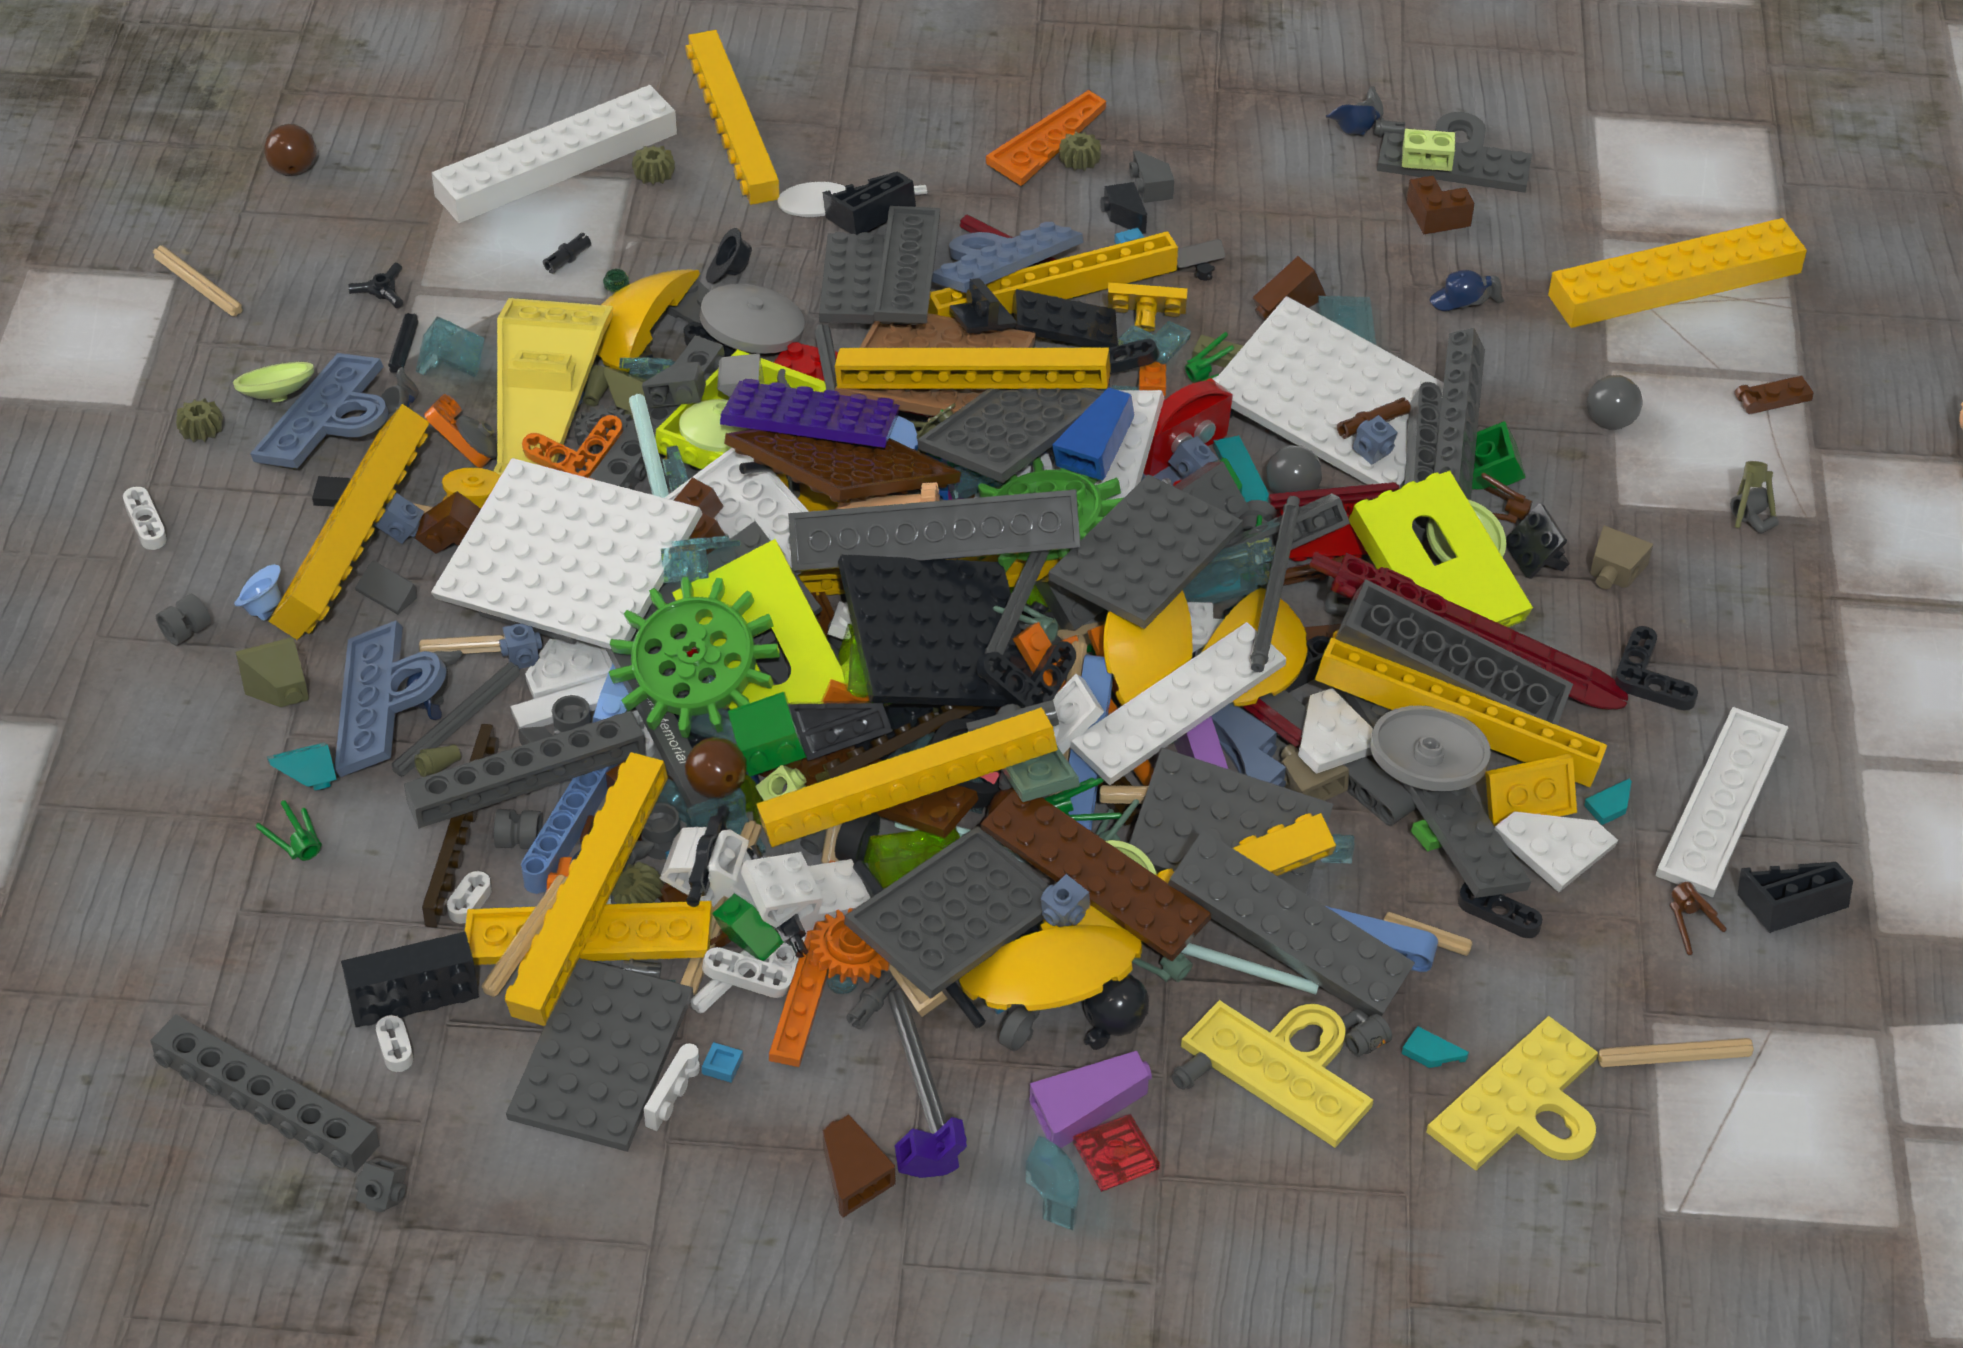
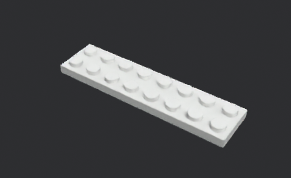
M1246 622L1087 729L1083 735L1072 739L1070 748L1102 779L1111 785L1161 751V748L1167 747L1285 666L1287 658L1271 644L1268 654L1269 659L1265 664L1264 671L1254 672L1251 669V654L1253 653L1257 631Z
M1732 707L1657 868V877L1678 885L1684 882H1691L1699 893L1714 897L1784 741L1788 726Z

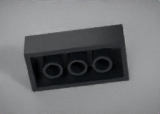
M466 932L341 961L355 1027L374 1025L385 1016L393 1015L403 1018L410 1014L436 1010L439 1007L465 1003L479 998L474 962Z

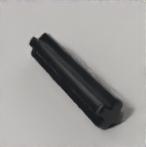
M415 313L404 315L388 364L391 373H397L399 368H404L419 323L417 320L418 316Z

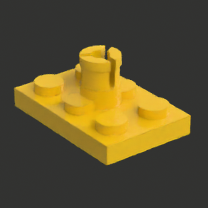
M1109 282L1108 308L1115 309L1116 312L1120 313L1136 310V321L1134 324L1136 330L1141 329L1144 332L1154 331L1157 312L1165 313L1166 316L1170 317L1186 314V288Z
M1569 754L1485 772L1488 813L1494 827L1514 811L1559 817L1577 813L1573 757Z

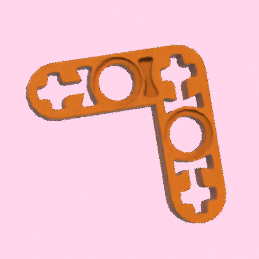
M443 394L424 413L425 418L474 465L483 468L492 458L477 452L462 437L454 419L462 409L452 397Z
M607 415L602 417L577 451L539 433L526 435L522 441V448L529 460L541 466L589 478L623 433V426L617 416ZM613 426H615V429H616V430L611 429V430H609L608 433L606 434V428H609V429H610V428H612ZM540 444V448L534 447L533 450L530 449V445L536 446ZM598 444L603 447V450L598 454L588 451L592 445ZM557 453L566 456L560 463L552 462L550 460L551 457ZM585 465L586 471L581 470L579 473L576 471V468L582 469Z

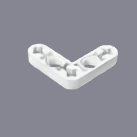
M785 942L770 955L768 962L715 947L706 952L702 969L712 979L769 997L780 998L789 991L799 958L795 956L792 946ZM782 952L790 953L793 956V960L784 963L776 955ZM715 960L721 961L719 967L713 965ZM731 964L734 965L733 972L729 971ZM744 967L750 968L754 971L755 976L745 978L738 970ZM761 973L765 974L763 982L759 981ZM774 979L780 980L779 986L773 984Z

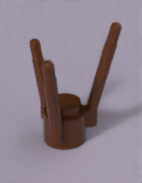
M1486 473L1481 474L1483 479L1503 492L1493 487H1487L1484 490L1508 501L1505 507V511L1509 512L1508 515L1493 513L1498 520H1506L1516 524L1518 519L1523 520L1529 514L1533 501L1526 499V496L1515 492Z
M1691 882L1681 883L1673 889L1671 896L1674 902L1670 904V907L1675 913L1688 955H1692L1693 951L1682 911L1687 914H1693L1701 909L1722 932H1725L1727 928L1718 919L1717 911L1698 893Z

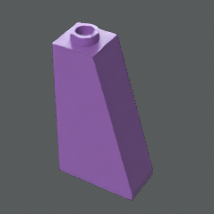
M1211 716L1174 741L1178 753L1228 769Z
M1134 1051L1030 1083L1029 1102L1052 1151L1060 1150L1148 1093V1082L1152 1079V1074L1146 1061L1142 1062L1138 1052Z

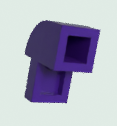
M951 1117L934 1134L912 1128L895 1144L898 1172L914 1177L926 1178L944 1176L959 1168L958 1155L967 1147L963 1120Z

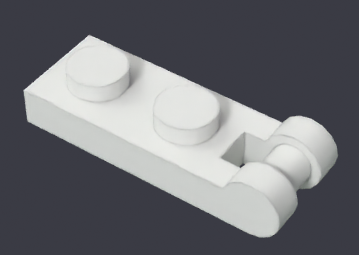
M689 1043L679 1049L644 1107L645 1127L657 1131L663 1120L667 1121L670 1118L677 1097H682L685 1093L689 1077L698 1075L700 1064L698 1061L699 1051L696 1045Z

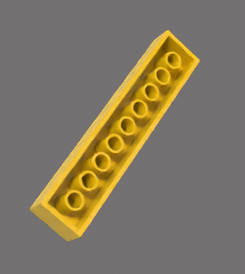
M1780 218L1554 271L1551 276L1548 296L1570 328L1799 274L1802 271L1807 249L1784 219Z
M402 404L378 431L268 622L298 640L304 632L310 634L318 620L320 622L323 620L330 609L328 606L329 601H333L342 588L339 586L341 580L344 581L353 569L350 566L351 562H355L364 549L361 546L363 541L366 542L375 530L372 527L374 522L377 523L386 510L383 508L384 504H388L396 493L394 489L395 484L399 485L407 473L404 470L405 465L410 466L418 454L415 452L416 447L420 448L426 440L428 434L425 433V430L429 425L426 419Z

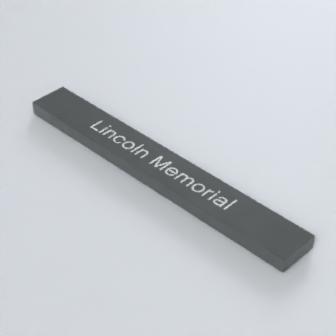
M605 648L615 668L632 665L631 655L615 653L612 649ZM636 678L623 682L628 693L639 687ZM648 698L636 706V709L689 811L717 807L719 799H711L698 794L693 790L686 778L685 763L692 747L687 737H682L675 715L666 712L658 727L652 730L648 727L646 719L655 704Z

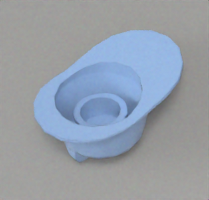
M275 564L269 565L255 573L244 585L238 599L234 603L235 606H242L249 615L258 616L263 621L267 620L282 598L277 585L281 572L280 566Z

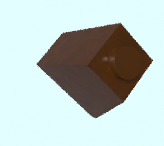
M1299 256L1252 297L1257 306L1255 311L1264 321L1286 296L1307 308L1323 301L1327 297L1316 271Z
M849 1114L840 1120L831 1122L823 1130V1150L838 1211L843 1218L896 1185L895 1165Z

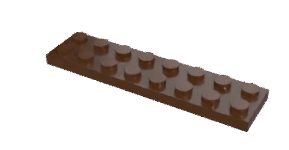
M843 748L809 761L806 757L784 766L792 769L797 768L806 778L805 786L807 787L818 783L815 775L824 771L823 764L839 758L840 762L848 759L846 753L852 750ZM877 759V760H875V761H873V762H871V763H869V764H867V765H865V766H863V767H866V766H869V765H872V764H875V763H878V762H881V761H884V760ZM777 768L759 773L757 775L767 777ZM954 785L875 813L889 820L946 838L978 801V796L975 790Z
M1013 789L981 823V829L1056 882L1067 874L1089 891L1090 905L1172 962L1211 920V913L1180 891L1169 886L1164 880L1042 797L1022 802Z

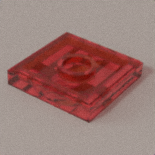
M1131 1114L1073 1136V1144L1101 1192L1159 1170L1160 1162Z

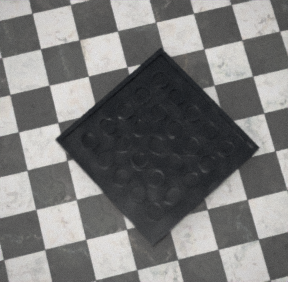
M841 554L838 565L870 703L1003 707L1013 704L987 681L980 678L977 671V661L981 655H984L1002 616L1001 613L995 612L993 607L1005 608L1011 596L1005 569L999 562L947 559L918 561L906 557ZM1017 622L1003 656L1031 678L1032 671L1013 640L1014 637L1021 633L1019 622ZM1010 676L1008 686L1014 692L1018 689V681L1015 677ZM1037 696L1031 697L1034 701L1033 705H1036L1035 700Z

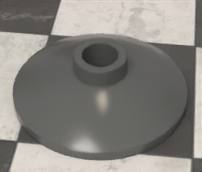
M460 416L456 420V425L466 442L480 454L492 459L497 458V441L493 436V428L485 421L480 423L471 417Z

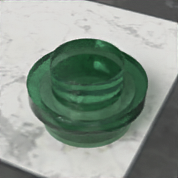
M611 269L606 273L603 285L608 291L617 292L629 285V277L621 269Z

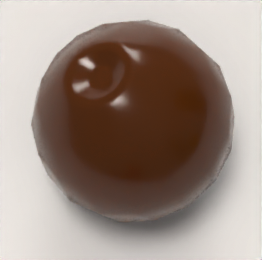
M284 124L276 127L267 136L264 154L269 166L279 174L296 176L301 175L311 167L315 160L317 148L312 135L303 127L296 124Z
M718 737L704 739L695 745L688 754L685 763L686 778L693 790L703 797L711 799L729 797L743 784L747 772L746 758L738 745L730 740Z

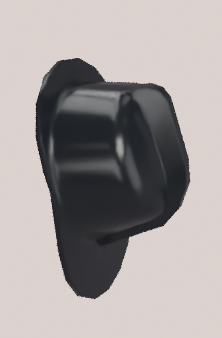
M738 228L730 229L722 238L717 253L707 270V282L713 283L724 274H740L747 267L752 247L741 238V232Z

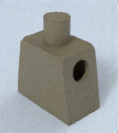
M1604 525L1590 572L1592 576L1597 577V585L1602 589H1610L1613 584L1623 588L1628 587L1648 566L1653 543Z
M1291 744L1283 749L1281 764L1286 767L1285 788L1324 801L1348 790L1349 769L1345 765L1316 774L1298 756V748Z

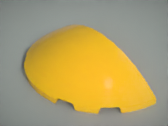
M673 270L650 275L623 287L604 301L601 305L613 306V317L603 335L596 354L602 358L603 363L608 367L629 372L637 358L653 339L650 332L651 328L668 305L677 306L699 277V270Z
M1257 589L1243 598L1221 622L1202 652L1246 622L1258 631L1266 589ZM1281 598L1271 644L1287 658L1286 665L1232 701L1235 706L1255 704L1259 697L1269 693L1276 696L1297 679L1304 667L1307 656L1306 631L1300 618Z
M1183 590L1145 629L1110 611L1108 612L1104 628V657L1107 672L1114 674L1119 687L1116 696L1122 706L1192 659L1191 617Z
M1072 925L1046 929L1005 944L991 957L962 976L959 982L963 992L972 1000L978 997L983 998L988 1007L1007 1010L1012 1004H1022L1026 1007L1027 1011L1066 1006L1101 993L1103 991V984L1109 980L1121 981L1133 969L1132 961L1134 958H1141L1142 941L1127 930L1101 925Z

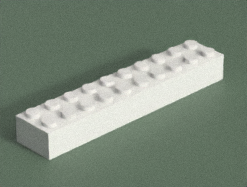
M651 85L642 87L432 172L435 197L458 223L464 222L636 150H640L643 146L647 147L676 135L675 110Z

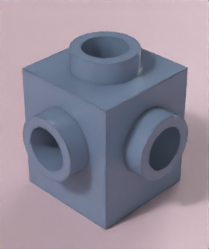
M1378 415L1372 420H1365L1359 425L1353 449L1368 463L1373 465L1393 451L1395 447L1394 441L1398 432Z
M1196 436L1181 443L1168 462L1185 479L1208 462H1217L1218 458Z
M396 493L390 502L384 506V509H386L384 514L374 525L402 544L409 535L413 538L416 536L420 524L419 521L424 511Z
M525 624L502 627L504 639L499 640L502 657L507 656L508 661L517 665L519 669L534 666L539 659L538 649H542L540 633H534L532 626Z
M1066 874L1055 885L1048 886L1041 896L1043 918L1052 926L1077 925L1090 908L1089 891Z

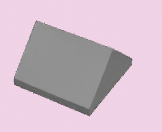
M760 353L722 357L719 360L717 389L727 396L731 397L738 382L744 379H755L760 384H765Z

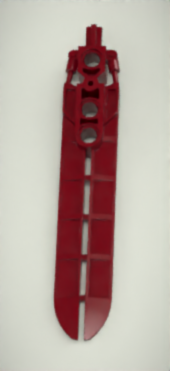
M1317 552L1313 555L1309 567L1333 577L1334 580L1330 590L1352 599L1355 592L1366 579L1573 683L1569 697L1593 707L1608 710L1622 709L1627 705V702L1623 700L1628 701V694L1616 685L1615 680L1602 670L1448 601L1439 594L1415 584L1413 579L1389 568L1380 567L1376 569L1372 564L1346 553L1341 563Z

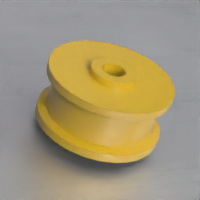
M483 468L453 470L442 479V487L446 491V496L443 500L458 491L479 508H482L501 476L494 471Z

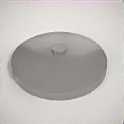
M729 284L711 290L704 296L699 313L701 324L712 337L727 346L751 353L767 354L787 350V346L790 343L800 341L805 325L801 310L790 299L771 289L750 284Z
M1406 706L1386 713L1376 722L1370 742L1372 755L1385 772L1407 785L1431 791H1454L1475 784L1486 773L1491 755L1490 745L1486 736L1475 724L1460 715L1430 706Z

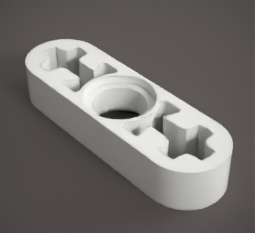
M143 487L127 489L123 494L125 508L142 546L149 550L163 547L167 541L165 529L148 491ZM137 499L141 502V505L137 506L135 500ZM143 515L152 516L149 520L146 521L138 520V518ZM153 530L155 536L151 537L148 531Z

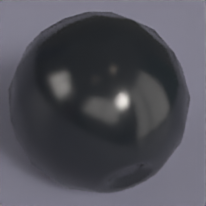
M1128 974L1121 981L1109 980L1104 983L1101 993L1085 999L1084 1009L1092 1026L1102 1029L1105 1034L1122 1036L1131 1034L1141 1026L1148 1014L1149 996L1142 982Z

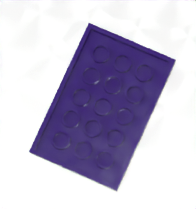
M744 379L738 382L721 412L720 424L885 448L898 418L900 405L894 404V400L890 398L871 400L862 394L845 396L840 395L838 391L834 390L817 392L806 386H799L796 389L786 387L785 384L778 382L768 385L760 384L755 379Z

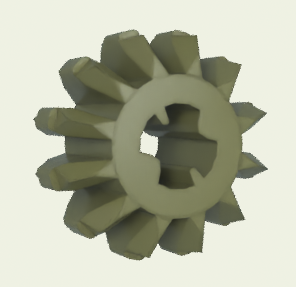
M1075 131L1074 135L1066 134L1065 139L1061 140L1059 157L1061 162L1065 163L1066 168L1073 167L1074 171L1077 169L1085 171L1087 167L1094 168L1095 164L1099 163L1101 145L1100 140L1095 139V135H1087L1086 131L1082 134Z
M653 145L649 148L643 146V150H636L632 161V169H634L636 179L642 180L643 184L651 182L653 185L656 182L663 184L664 180L671 179L675 169V161L673 160L671 150H665L664 146L655 147Z
M206 398L201 401L194 399L192 403L184 402L183 408L177 409L176 426L184 439H191L193 443L199 439L205 442L206 438H215L216 433L222 431L223 416L215 401L208 402Z
M638 861L635 865L628 864L626 870L621 872L611 894L614 896V902L617 904L655 903V900L662 896L660 890L663 888L664 883L661 881L656 869Z

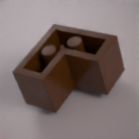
M1434 176L1409 180L1406 203L1423 235L1471 227L1475 203L1466 187L1442 191Z
M692 477L673 501L699 507L703 514L686 542L685 547L705 557L727 540L719 523L714 519L724 506L712 487Z
M456 491L422 515L415 539L435 554L453 542L459 546L481 508Z

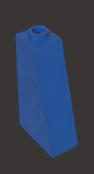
M1108 387L1052 444L1056 466L1103 481L1135 416L1131 394Z

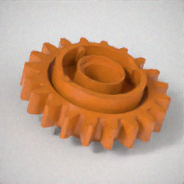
M849 908L848 913L853 911V909ZM839 909L836 910L835 918L826 914L824 922H816V930L811 932L809 952H812V962H819V971L829 969L828 978L839 974L840 983H843L847 977H851L853 984H857L858 977H862L866 983H869L870 974L880 978L881 970H889L890 963L844 924L845 915Z

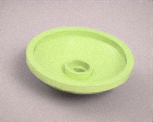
M289 362L271 365L245 373L236 378L233 384L235 390L241 394L256 399H271L272 402H280L286 400L288 394L299 390L312 377L314 367L313 364L308 362Z
M724 399L698 402L686 409L679 421L680 433L689 443L701 449L715 452H726L732 448L724 444L726 433L755 429L721 425V412L728 400Z
M1468 500L1503 557L1506 550V536L1499 520L1486 507ZM1429 517L1426 532L1432 550L1442 562L1456 558L1457 556L1439 526Z

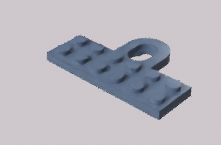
M1054 222L1041 223L1040 227L1022 231L1019 236L1014 238H1006L987 232L965 234L953 239L949 243L950 255L958 261L943 264L940 269L933 271L932 282L966 293L970 287V279L980 278L984 284H988L1082 244L1083 234L1072 230L1070 227L1055 225Z
M337 353L250 453L253 461L298 468L326 434L360 437L379 429L388 419L389 411L386 403L380 396L362 392L383 368L381 359ZM349 411H366L365 414L358 417L352 416L349 418L341 419V417Z
M397 620L348 639L334 768L340 777L390 759L395 713L425 702L440 689L445 680L446 666L433 652H419L400 660L403 627ZM422 671V675L417 681L411 683L406 689L397 692L398 686L405 678Z

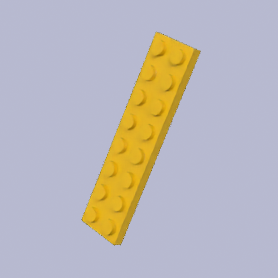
M699 901V905L696 907L689 906L687 902L606 904L579 958L589 961L704 958L706 952L710 949L713 915L712 901ZM535 907L468 909L464 932L467 935L474 965L497 964ZM530 947V949L528 950V952L525 954V956L523 957V959H527V957H528V955H529V953H530V951H531V947Z

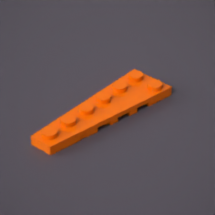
M1087 90L986 155V164L1018 185H1024L1059 152L1061 140L1065 139L1066 134L1074 135L1075 131L1080 133L1106 109V100Z

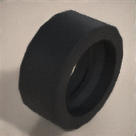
M874 812L842 823L836 840L835 857L839 861L852 859L854 864L859 860L865 863L871 855L878 838L880 816Z

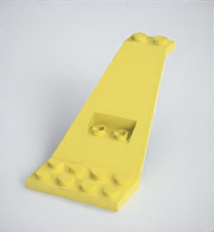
M508 298L497 318V465L493 470L501 476L512 458L537 464L525 456L522 448L524 437L530 433H539L562 445L564 444L601 340L613 317V306ZM540 444L536 446L530 445V449L533 450L534 447L540 448ZM560 453L554 454L550 460L557 463Z

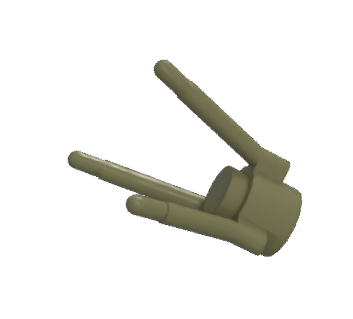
M1747 461L1745 463L1743 477L1737 495L1742 494L1735 523L1736 528L1741 526L1750 488L1762 487L1763 482H1766L1770 516L1776 517L1772 485L1773 472L1767 471L1768 465L1764 462Z

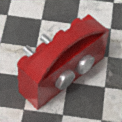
M1209 378L1205 381L1185 386L1163 401L1143 473L1146 476L1148 474L1154 476L1171 466L1168 461L1178 446L1189 439L1198 436L1205 445L1209 446L1214 443V440L1226 437L1233 394Z

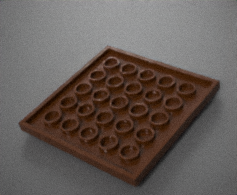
M755 429L726 433L724 444L734 448L737 454L748 455L754 458V462L772 467L774 472L786 474L792 477V481L806 484L811 487L812 491L824 493L830 496L832 501L838 503H846L848 499L866 500L868 496L874 495L885 497L888 496V493L894 492L905 494L908 493V490H921L922 483L937 482L938 487L944 488L948 484L959 483L961 477L960 471L889 438L886 447L883 448Z

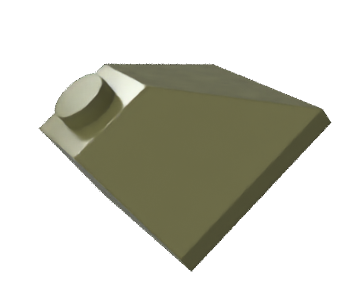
M605 367L603 373L615 405L625 410L624 415L630 414L631 418H633L629 398L636 394H641L645 397L642 384L647 379L630 372Z
M293 637L236 651L245 695L278 707L309 700L305 678Z

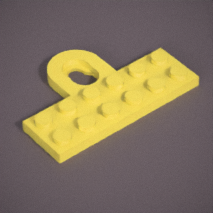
M1219 1000L1181 1040L1182 1048L1193 1055L1199 1052L1204 1053L1210 1059L1214 1069L1334 1148L1338 1146L1373 1106L1372 1098L1325 1069L1341 1051L1345 1039L1343 1020L1335 1011L1326 1006L1318 1004L1298 1006L1291 1010L1271 1032H1268ZM1312 1024L1322 1028L1323 1033L1320 1036V1044L1315 1050L1301 1052L1291 1045L1290 1039L1298 1030L1305 1029V1027Z
M1548 1016L1428 1124L1426 1133L1475 1171L1516 1133L1551 1158L1557 1160L1578 1159L1591 1149L1596 1134V1125L1591 1114L1562 1091L1597 1059L1598 1052ZM1543 1111H1552L1559 1114L1564 1119L1565 1126L1571 1130L1572 1135L1567 1139H1561L1552 1135L1537 1122L1536 1115Z

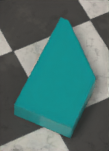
M1627 779L1586 798L1584 806L1601 825L1625 815L1632 781Z
M1418 1026L1402 1049L1403 1055L1428 1068L1442 1066V1063L1457 1060L1460 1063L1466 1062L1469 1055L1468 1051Z

